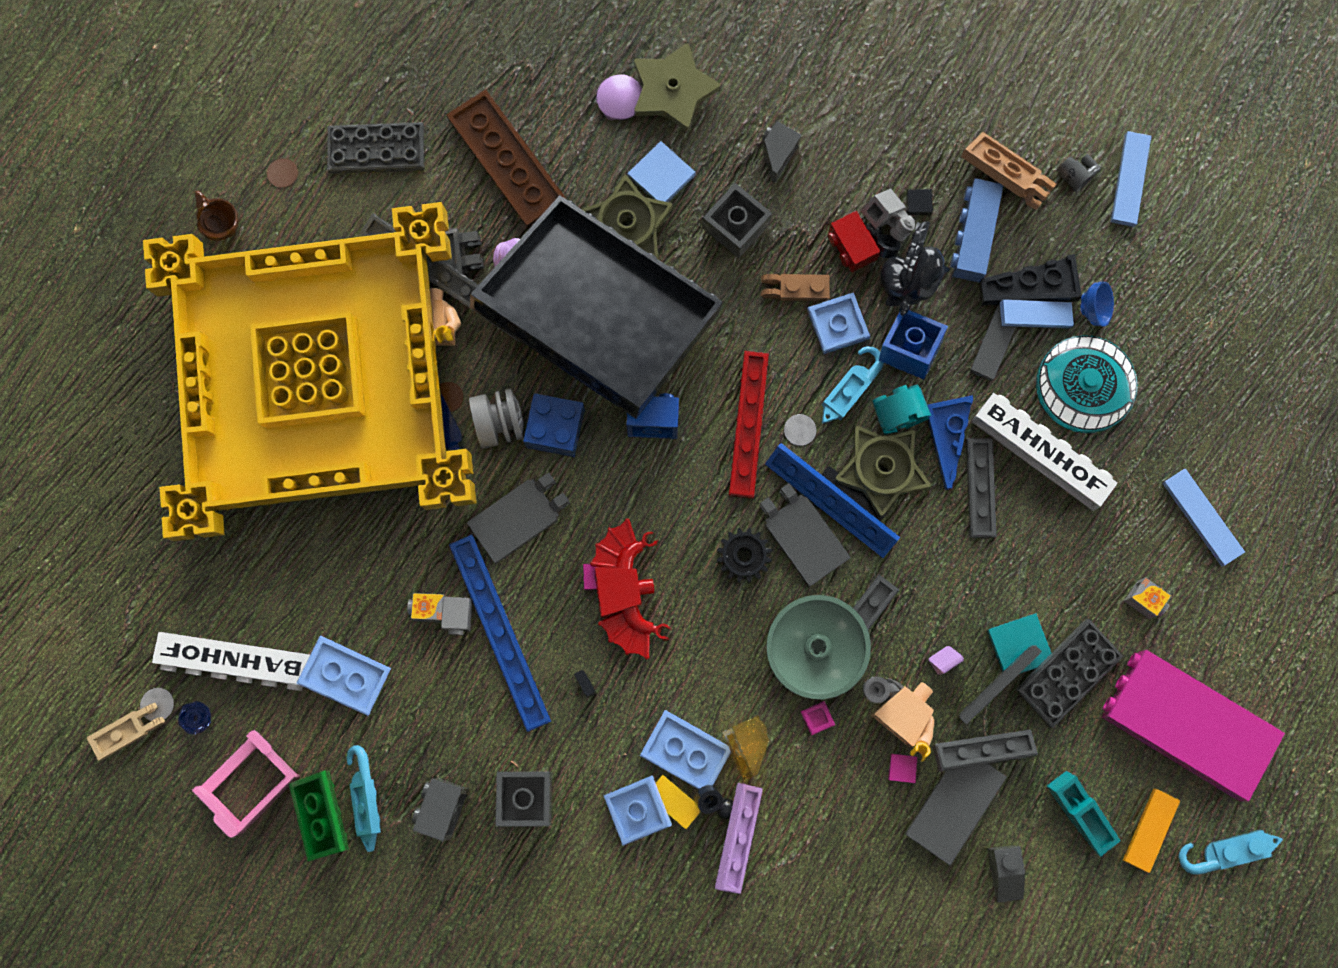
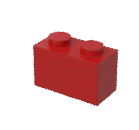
M857 211L831 223L828 239L833 247L836 246L838 248L842 264L845 267H849L851 272L878 259L880 250Z

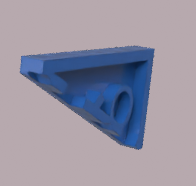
M973 395L927 405L931 413V417H928V424L945 490L952 489L956 478V469L963 447L964 434L969 420L968 416L971 404L973 403Z

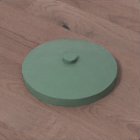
M811 595L791 602L776 616L767 637L768 660L775 676L790 691L810 699L833 698L850 690L863 676L870 659V636L863 619L850 605L830 596Z

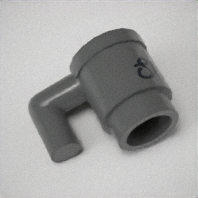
M1088 154L1080 160L1088 169L1078 160L1075 161L1071 156L1057 169L1061 174V178L1074 192H1078L1101 170L1100 165Z

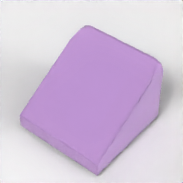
M947 646L928 660L936 673L942 675L961 663L964 658L953 648Z

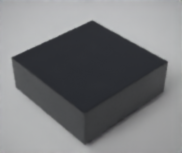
M932 189L907 190V214L932 215Z
M584 670L574 674L587 698L596 694Z

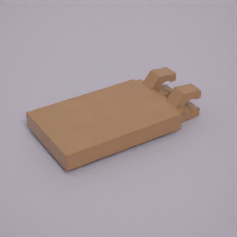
M984 132L961 155L963 159L1016 195L1025 198L1026 205L1035 210L1040 207L1042 202L1034 199L1033 195L1045 201L1050 193L1043 190L1042 186H1045L1049 191H1052L1056 186V183L1047 176L1041 175V170Z

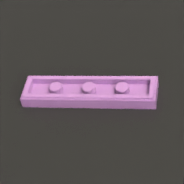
M737 783L715 889L741 894L763 791L762 788Z

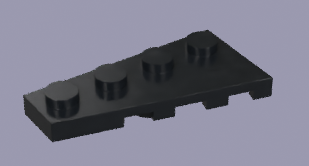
M1075 254L1068 255L1065 259L1058 261L1056 259L1046 261L1043 265L1024 267L1021 271L1013 273L1009 271L983 278L979 283L982 305H1000L1002 300L1079 302L1082 296Z

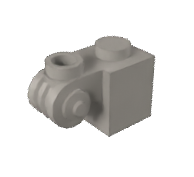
M892 189L874 195L861 210L875 229L887 224L891 226L890 233L896 240L904 241L915 229L914 218L907 215L903 210L905 205Z

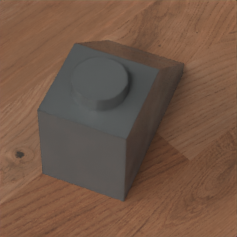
M776 121L772 128L768 127L762 137V140H764L763 152L771 181L776 183L799 147L802 136Z
M1009 845L988 848L996 902L1024 899L1025 869L1021 847Z

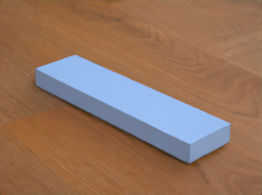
M1127 131L1125 134L1111 216L1112 223L1135 227L1137 224L1151 140L1150 135Z
M1183 469L1162 483L1221 566H1225L1245 552L1186 469Z

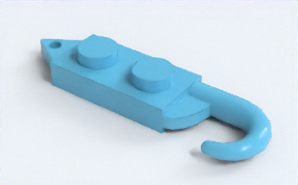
M867 346L858 351L859 355L871 353L875 357V363L869 370L863 366L855 365L848 371L821 404L823 406L822 424L836 419L841 421L882 370L884 362L878 360L880 356L878 349Z
M354 745L347 753V764H352L353 755L356 754L359 771L353 775L352 783L350 784L356 836H360L367 852L374 851L377 833L380 832V816L376 802L377 794L374 781L370 775L367 753L362 747Z
M1257 830L1211 842L1205 848L1204 856L1206 862L1191 864L1187 860V852L1193 848V844L1189 843L1180 850L1179 862L1186 872L1200 875L1272 857L1271 852L1283 839L1266 834L1264 830Z

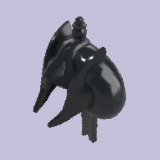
M928 221L921 224L917 222L915 231L912 234L911 244L906 252V259L900 256L890 257L881 269V284L889 295L886 305H900L899 311L901 316L908 313L910 305L918 304L920 301L932 297L937 291L944 274L950 271L947 266H944V257L939 249L932 246L923 247L930 225Z

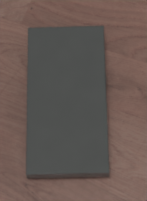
M423 122L328 126L327 171L329 174L425 170Z
M1085 619L1015 690L1050 728H1054L1124 656L1090 619Z
M989 764L945 771L905 832V835L946 864L951 865L1003 784L1006 776Z

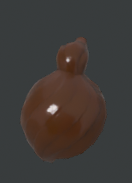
M199 190L195 191L197 228L201 234L212 241H221L232 237L239 227L236 208L227 200L221 198L208 199Z

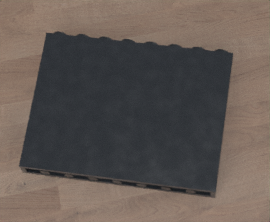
M560 195L470 294L471 309L635 419L638 418L715 320L723 303L716 295L708 293L693 280L685 278L673 267L662 263L653 254L647 253L632 240L624 238L612 227L604 225L595 216L586 213L577 207L574 202L566 200Z

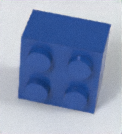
M910 310L904 316H901L899 312L882 345L878 360L924 380L943 342L948 326Z
M534 393L523 440L525 447L575 457L585 411L583 403Z
M659 394V397L652 398L637 419L627 413L628 437L677 439L679 398L674 397L673 394Z

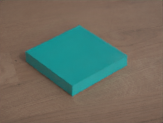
M1036 613L987 630L1002 672L1030 645H1036L1042 652L1020 673L1037 668L1051 654Z

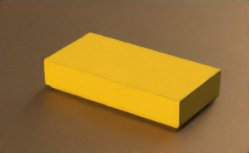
M662 775L656 782V786L666 812L687 829L701 811L690 797Z

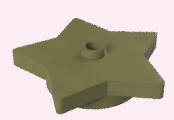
M687 43L665 59L634 60L635 68L643 86L634 110L636 116L659 115L660 117L671 119L684 130L689 131L698 104L720 90L719 82L696 69L689 44Z
M624 175L608 199L582 209L586 213L595 216L604 225L612 227L624 238L632 240L638 247L647 253L653 254L659 260L657 230L672 211V203L645 198L628 176ZM627 221H631V222H632L631 225H629V226H624L625 222H627Z
M856 426L854 429V457L835 478L836 483L864 492L879 518L883 517L899 495L925 490L931 485L914 460V430L892 436H881L860 426ZM879 466H884L886 472L881 471Z

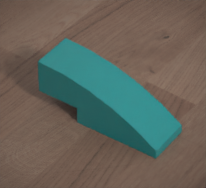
M1065 771L1047 785L1059 806L1097 855L1101 857L1121 841L1096 801L1089 797L1075 775Z

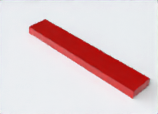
M744 351L729 496L754 499L769 353Z

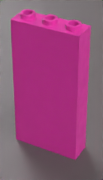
M1148 650L1135 652L1127 663L1129 669L1126 675H1121L1116 682V693L1105 702L1103 706L1105 712L1102 718L1234 799L1249 801L1285 733Z

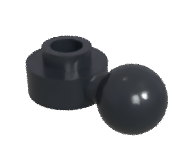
M868 223L866 228L873 240L876 241V245L880 250L879 255L883 258L897 256L901 247L899 240H896L891 235L882 234V227L875 229L871 223Z
M712 785L703 786L696 792L694 802L702 813L711 814L717 811V814L722 819H730L734 801L729 798L723 799L716 787Z

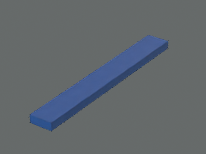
M470 535L449 544L526 731L530 732L552 722L474 536Z

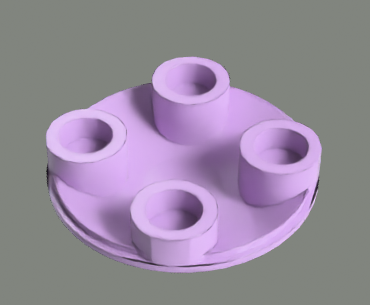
M612 76L606 79L597 91L598 106L606 118L610 120L630 118L635 115L634 110L642 87L635 79L629 76Z

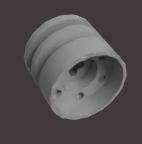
M512 388L505 389L507 401H502L499 391L495 392L494 404H490L486 394L469 398L476 434L482 449L498 445V433L502 432L507 443L512 441L511 430H514L517 440L524 439L523 416L519 401L513 394Z

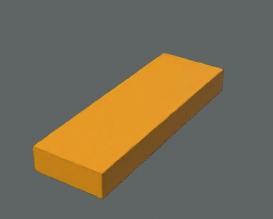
M1158 789L1152 790L1123 861L1150 873L1180 800Z

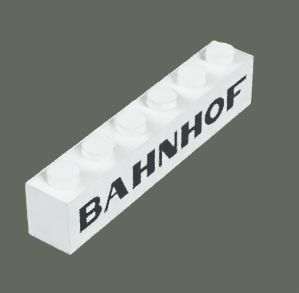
M993 393L971 421L1092 511L1101 507L1117 485V482L1113 480V476L1103 469L1099 470L1092 465V461L1087 456L1077 454L1071 449L1072 447L1069 443L1055 438L1047 427L1041 424L1037 425L1025 411L1015 409L1010 405V401L1002 395L997 396Z
M158 632L152 663L160 664V670L176 672L177 667L186 668V674L201 676L202 671L211 672L212 678L226 680L227 675L237 676L236 681L252 683V679L262 680L261 685L277 687L278 683L287 684V689L302 691L303 686L296 684L310 655Z

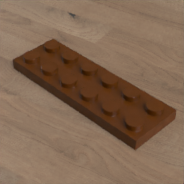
M486 89L446 115L451 125L527 229L540 218L559 195L566 199Z

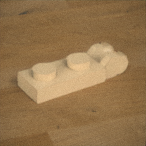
M151 703L138 711H133L88 736L87 740L98 761L104 760L146 736L149 731L165 723L163 717L155 718L146 725L141 720L142 717L158 709L156 703Z

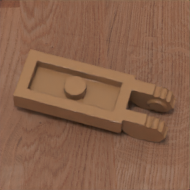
M766 274L761 276L762 283L780 284V290L763 289L761 291L763 298L780 299L781 301H829V275Z

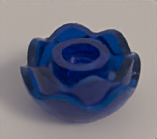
M199 701L185 704L179 713L178 723L188 734L201 733L211 723V711L204 703Z

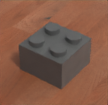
M734 183L703 217L702 228L736 257L740 258L770 225L772 213Z
M497 772L496 826L552 825V772Z
M432 778L430 783L426 782L421 793V797L424 798L421 809L417 808L412 818V823L415 824L413 831L441 841L450 840L469 788L440 778Z

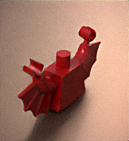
M626 518L620 526L607 529L606 537L595 544L596 555L593 561L590 562V566L596 567L594 573L600 619H603L598 622V625L606 631L608 642L622 647L625 655L639 654L647 660L649 659L650 634L655 633L660 640L668 641L669 638L661 636L660 632L663 629L671 631L672 629L667 624L654 626V623L646 621L639 611L641 606L640 595L654 594L653 579L638 580L637 569L633 568V563L636 555L641 553L644 547H654L658 544L659 540L648 544L647 537L654 532H646L640 542L636 541L631 522Z

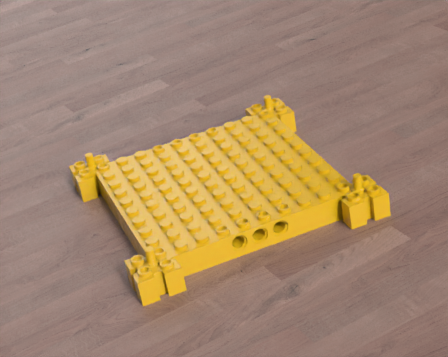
M442 202L422 204V212L417 213L412 206L392 208L393 228L396 231L394 233L204 257L203 243L193 234L173 236V244H170L164 238L143 240L144 260L152 265V268L145 269L146 289L157 297L172 295L185 486L179 484L160 487L161 507L169 510V517H162L163 538L181 541L194 539V534L204 538L225 535L223 515L215 511L418 486L420 506L425 510L446 508V500L450 499L451 503L455 506L477 504L475 484L470 479L466 480V475L474 474L472 454L467 449L446 451L427 264V255L432 262L452 260L450 240L445 231H449L448 216Z

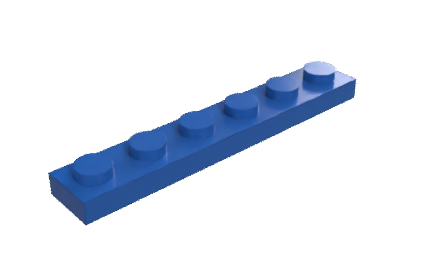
M782 443L777 446L765 463V465L805 497L807 496L809 500L882 558L886 556L900 537Z

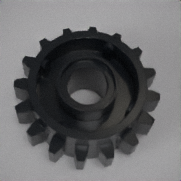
M738 528L735 535L728 532V541L721 539L720 543L724 548H717V553L722 555V557L717 559V563H723L720 571L721 573L726 571L729 573L727 579L730 580L735 577L738 584H740L742 579H746L747 583L750 584L752 577H755L757 580L761 578L760 571L767 573L768 569L764 564H771L772 559L768 558L767 555L772 552V549L765 547L768 540H761L760 532L754 535L751 533V528H748L747 532H742L741 528ZM741 550H746L750 553L751 559L747 562H742L738 559L737 553Z

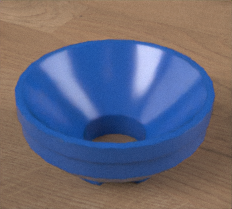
M1104 281L1095 282L1082 294L1080 310L1082 315H1085L1092 325L1099 327L1107 326L1113 315V292L1109 283Z

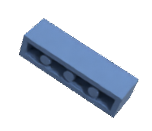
M975 178L971 187H966L964 201H967L966 209L962 208L959 223H963L962 230H958L955 239L958 251L953 253L950 267L954 268L952 277L980 282L985 277L1003 190L1002 184Z

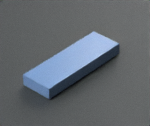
M1002 300L1000 302L1002 326L1071 328L1074 326L1072 302Z

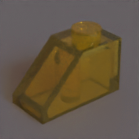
M756 716L723 731L743 780L758 775L769 741L765 724L760 721L759 716Z

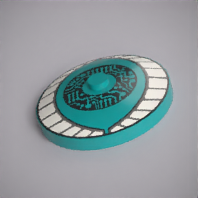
M1074 336L1061 341L1045 355L1037 371L1036 390L1043 409L1056 423L1075 432L1096 433L1116 425L1129 413L1136 399L1137 377L1127 355L1112 342L1096 336Z

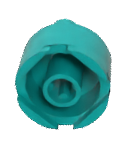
M918 384L908 388L907 385L898 387L892 391L894 395L889 397L883 395L872 400L885 435L898 432L896 427L898 429H908L931 417L924 395Z

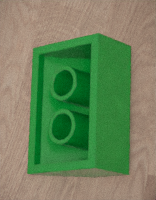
M322 771L289 783L308 862L348 850L347 835L344 830L341 811L338 806L330 772Z

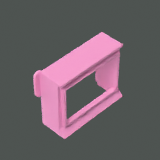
M250 731L247 735L248 740L202 786H196L192 790L215 814L214 822L228 837L243 834L289 787V783L294 782L299 777L257 731ZM258 748L286 777L240 822L212 792Z

